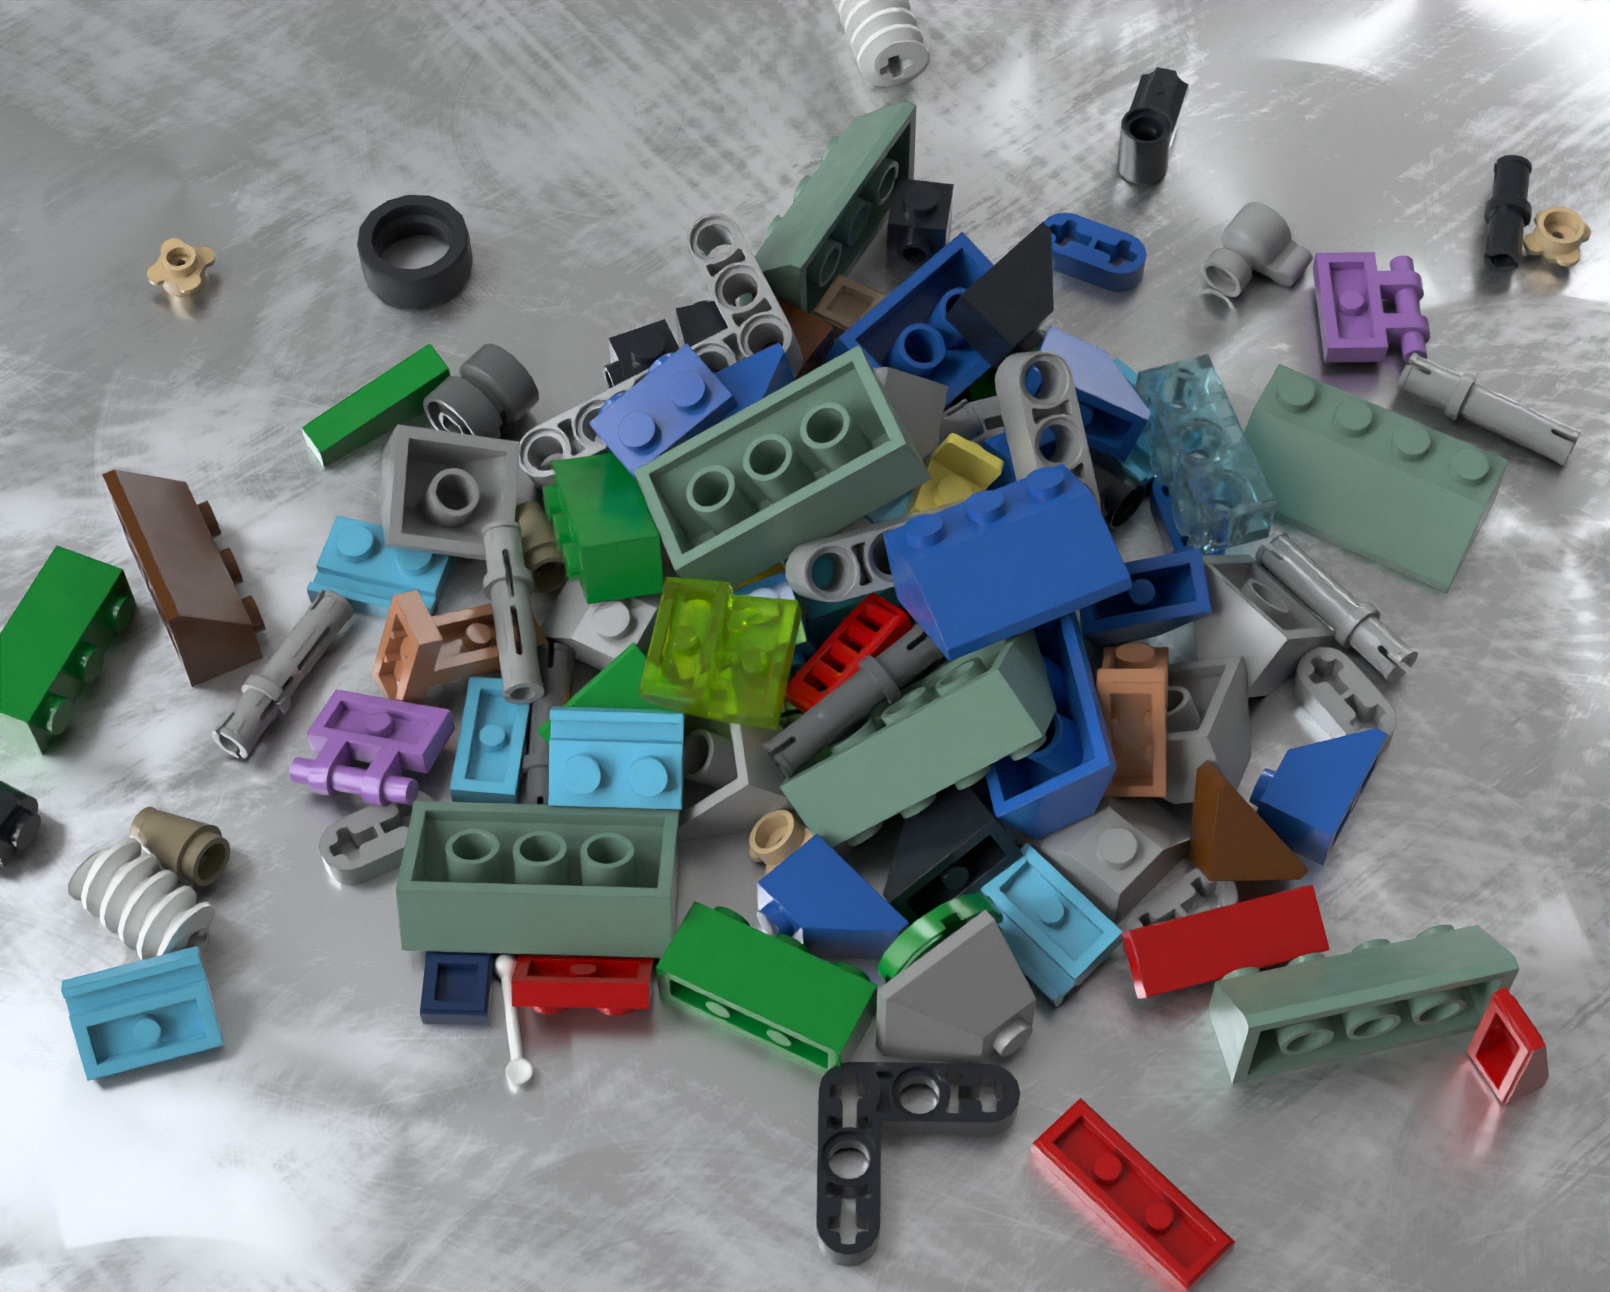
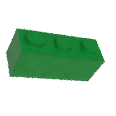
M613 453L551 461L553 485L543 486L548 523H553L558 552H563L568 581L580 582L587 604L664 593L660 536L639 484Z
M56 545L0 633V739L43 754L53 736L59 735L65 730L71 719L73 704L86 683H92L97 678L103 666L104 653L117 632L121 633L126 630L133 618L136 602L123 569Z
M694 901L656 966L659 996L823 1073H826L835 1065L841 1067L842 1063L852 1060L877 1013V984L871 982L870 978L862 970L845 962H836L833 965L810 954L806 946L798 940L784 934H776L774 937L751 927L748 921L739 913L722 906L712 909Z

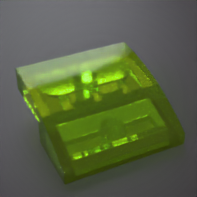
M666 576L639 689L640 698L662 707L707 719L777 730L802 616L798 600L734 595L730 582Z

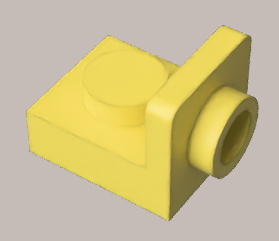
M954 433L949 434L924 461L932 479L913 489L904 515L967 499L977 492L985 491L1001 475L1004 461L987 452L975 442L966 440Z

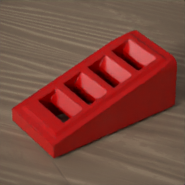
M871 593L853 609L782 690L785 699L803 713H806L860 670L858 663L867 655L876 658L909 632L913 626L907 614L876 593ZM824 685L828 686L823 694L818 691Z
M1504 987L1494 992L1467 1052L1501 1103L1504 1102L1507 1106L1542 1088L1549 1078L1547 1049L1543 1037L1508 989Z

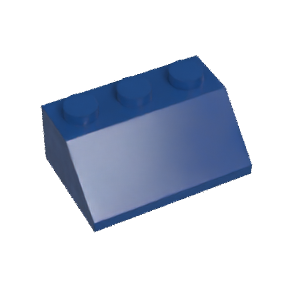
M961 232L836 340L820 365L822 366L860 345L873 368L890 367L949 386L945 402L946 408L992 366L944 317L959 297L994 265Z
M1063 463L1055 467L1036 469L1024 479L993 491L977 492L968 497L965 502L934 514H923L913 517L905 525L883 533L897 599L949 661L1132 589L1131 577L1092 492Z
M1076 611L1033 628L1057 708L1045 732L1046 741L1033 753L1020 760L1013 761L1007 755L990 764L991 769L986 774L996 819L1038 840L1094 814L1117 769Z

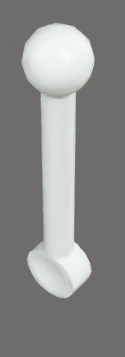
M502 954L494 961L493 969L494 974L501 979L511 1062L506 1067V1077L512 1087L522 1089L532 1083L534 1072L531 1063L524 1056L518 1007H512L511 980L517 959L511 954Z

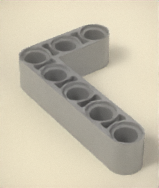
M711 213L700 217L688 231V249L728 328L691 346V348L707 367L714 372L760 352L761 348L768 343L782 342V348L795 378L802 368L803 355L801 348L739 226L731 217L721 213ZM723 244L731 245L730 249L722 256L708 257L710 252L717 246ZM757 293L755 299L748 305L742 307L733 306L735 300L741 295ZM649 369L555 416L524 434L520 440L519 465L541 493H543V486L553 485L552 469L540 470L542 463L550 455L556 453L563 454L561 459L563 460L610 453L602 442H595L597 435L589 425V422L598 416L601 406L610 397L630 390L647 376Z
M1051 351L1015 353L1005 358L998 367L995 376V388L1016 480L1019 481L1026 478L1029 473L1036 469L1055 467L1063 463L1092 492L1101 512L1100 496L1073 376L1068 363L1059 354ZM1032 364L1039 370L1042 376V386L1035 397L1027 391L1025 386V374ZM1047 427L1056 438L1054 454L1048 460L1039 449L1041 433ZM967 499L807 541L797 546L788 557L785 570L789 586L799 596L823 602H839L894 587L890 566L881 572L876 568L873 561L874 548L884 538L883 533L905 525L913 517L923 514H934L965 502ZM826 554L831 559L834 573L827 586L819 589L812 579L811 569L815 560L819 556Z

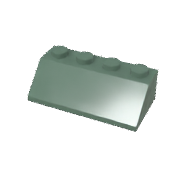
M904 101L855 117L841 137L834 136L829 141L823 153L820 166L813 176L806 175L800 181L792 205L784 216L777 215L772 220L767 229L764 244L754 256L776 297L811 314L839 274L846 277L850 274L889 217L895 178L914 180L917 105ZM746 293L739 297L740 307L751 303V293Z
M860 345L633 470L674 570L704 603L787 559L797 546L807 541L829 536L932 479L906 425Z
M1279 364L1253 408L1222 483L1220 495L1444 593H1448L1495 502L1509 460Z
M1033 628L955 660L947 661L907 683L899 689L901 697L890 705L884 701L795 771L792 777H786L780 789L812 835L818 834L831 848L846 840L850 846H856L878 832L883 826L882 821L899 812L903 818L914 816L935 800L937 796L935 793L952 784L958 790L967 788L979 781L990 771V764L1007 755L1013 761L1020 760L1043 745L1047 739L1045 732L1057 708Z
M414 801L396 886L401 950L662 958L674 937L679 809Z
M1438 925L1424 930L1414 939L1391 944L1387 939H1374L1358 945L1350 953L1327 958L1322 953H1310L1293 959L1286 967L1260 972L1256 967H1246L1232 971L1225 975L1221 981L1215 982L1208 1012L1231 1082L1234 1084L1476 1030L1493 993L1504 987L1509 991L1520 968L1515 956L1479 925L1454 929L1452 925Z

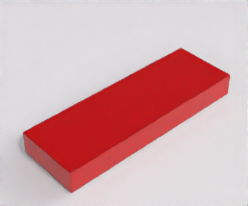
M1313 884L1121 932L1138 999L1217 980L1241 968L1256 967L1259 969L1290 961L1302 955L1330 950Z
M1082 1098L1076 1101L1032 1143L1031 1153L1178 1292H1191L1233 1251L1236 1242Z

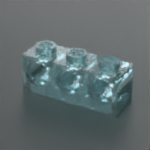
M1208 353L1139 371L1135 391L1151 412L1141 434L1144 433L1151 448L1149 458L1153 475L1159 485H1167L1172 496V514L1178 532L1182 536L1189 535L1194 549L1200 548L1202 555L1268 538L1277 503ZM1167 404H1175V405H1179V406H1181V407H1183V408H1175V407H1171V406H1169V405H1167ZM1189 454H1200L1206 458H1195ZM1210 504H1221L1228 507L1229 510H1220Z

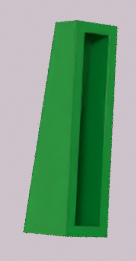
M430 343L304 425L302 431L306 443L323 466L332 463L396 428L397 424L403 425L425 413L423 405L425 397L450 376L449 367Z

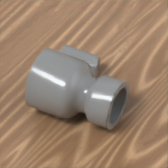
M1249 202L1243 206L1224 229L1221 238L1223 248L1216 249L1202 265L1201 271L1206 282L1214 290L1228 297H1236L1251 281L1252 271H1258L1270 277L1279 285L1292 286L1312 262L1313 256L1308 249L1298 245L1291 239L1290 228L1278 212L1267 205Z

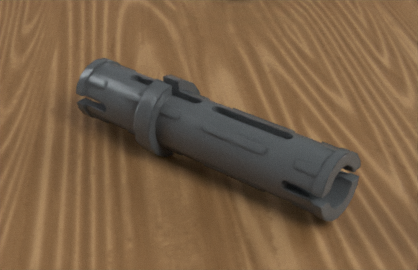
M918 623L876 658L867 655L858 663L860 670L770 741L767 740L762 744L776 766L780 764V771L787 778L792 777L795 771L884 701L890 705L901 697L899 689L936 660L944 657V654L930 637L925 636V631Z
M548 643L537 646L544 695L539 700L532 702L529 755H526L521 762V774L527 780L525 804L548 805L549 745L539 735L537 729L550 718V709L553 706H563L571 699L573 663L576 651L572 647L561 643H554V657L549 656L550 646Z

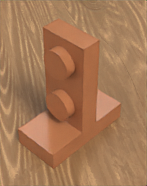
M418 590L393 595L371 674L383 698L423 705L428 688L431 686L501 670L492 603L431 617ZM532 613L536 645L548 643ZM513 625L516 653L520 655L516 626Z
M1127 643L1120 647H1104L1102 669H1097L1096 686L1117 769L1103 797L1167 796L1166 735L1169 647H1151L1144 643Z

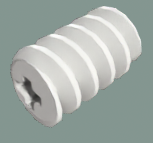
M833 0V4L839 13V20L845 29L846 38L851 45L852 54L857 60V67L864 80L876 86H898L914 80L925 71L930 61V54L923 44V36L917 28V21L910 11L908 0Z
M125 838L112 847H107L93 853L84 860L72 875L67 884L68 894L76 901H82L83 907L94 917H100L101 923L112 933H119V939L130 949H137L138 956L142 960L199 946L201 957L206 951L210 941L209 927L214 919L215 909L208 902L198 903L194 906L197 893L190 886H182L176 889L178 885L177 875L170 869L162 870L158 873L160 861L152 853L140 856L142 845L136 839Z

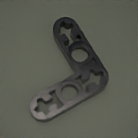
M845 1062L842 1063L841 1067L835 1065L830 1068L821 1079L818 1098L816 1236L818 1247L825 1258L834 1264L850 1267L860 1265L870 1259L878 1248L881 1213V1134L992 1135L1001 1133L1009 1128L1017 1117L1020 1090L1018 1082L1012 1073L998 1065L973 1063ZM911 1084H926L937 1093L939 1102L928 1113H912L905 1109L900 1102L899 1095L903 1089ZM845 1085L857 1086L858 1096L863 1097L858 1099L856 1128H842L843 1103L837 1097L842 1095L843 1086ZM949 1085H959L958 1113H948L951 1095ZM981 1088H994L995 1097L1000 1099L997 1102L995 1112L982 1111L981 1101L976 1100L980 1096ZM846 1147L857 1148L868 1158L869 1167L864 1174L857 1178H841L829 1166V1160L834 1152ZM831 1194L834 1197L828 1198L827 1195ZM870 1195L871 1198L867 1199V1198L862 1197V1196ZM842 1198H856V1226L859 1229L868 1230L858 1232L854 1244L841 1243L839 1232L828 1231V1229L839 1228L841 1225Z

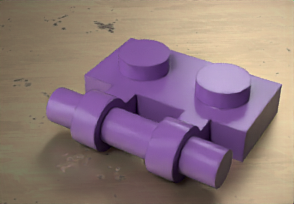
M1375 252L1316 253L1313 275L1325 362H1384L1388 350V342H1395L1397 346L1402 348L1403 360L1407 364H1410L1408 362L1414 352L1419 354L1420 357L1427 359L1426 343L1430 339L1428 319L1421 314L1419 303L1424 296L1422 277L1419 273L1415 272L1411 257L1405 255L1397 256L1390 261L1391 271H1377ZM1382 299H1389L1392 304L1396 305L1397 313H1383Z
M336 689L307 732L312 751L319 753L315 760L302 757L295 758L290 767V779L294 783L309 785L312 792L316 794L334 797L340 792L361 795L365 803L387 807L392 802L411 805L416 800L418 794V782L415 779L400 775L404 769L422 773L429 772L455 730L451 711ZM352 759L371 763L367 770L348 766Z

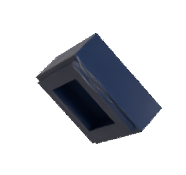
M426 952L420 1005L422 1023L490 1025L495 977L493 969L494 954Z

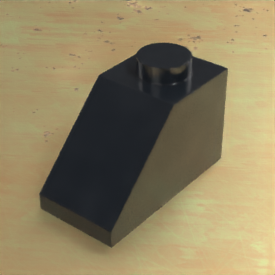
M1044 222L1039 224L971 285L944 317L994 369L1011 354L1031 352L1041 343L1044 337L1039 327L1054 311L1052 240L1049 227Z
M952 784L935 793L937 795L935 800L924 810L914 816L905 818L883 896L909 922V927L941 904L962 895L976 893L1024 855L970 787L958 790Z

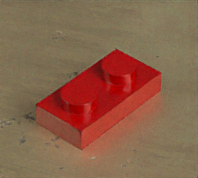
M519 954L511 980L512 1007H530L534 1012L541 1014L561 1013L569 1008H597L604 1014L615 1016L627 1015L635 1012L637 1009H649L654 984V958Z

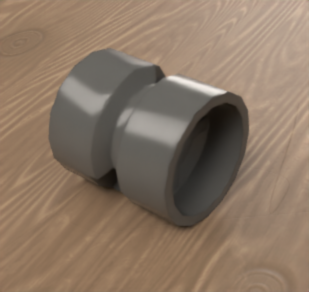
M490 343L484 344L461 365L459 369L460 377L449 376L425 397L423 405L430 423L436 430L499 439L501 437L499 427L502 424L508 426L518 422L537 404L539 392L533 378L525 367L505 349Z

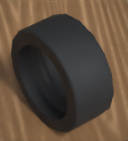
M405 195L387 200L372 210L359 228L357 248L362 271L368 288L382 301L400 308L423 309L443 303L462 289L470 277L473 256L469 232L463 216L448 202L430 195ZM414 234L432 235L445 240L450 246L442 258L432 265L418 269L397 268L385 263L381 259V255L389 245L400 238Z

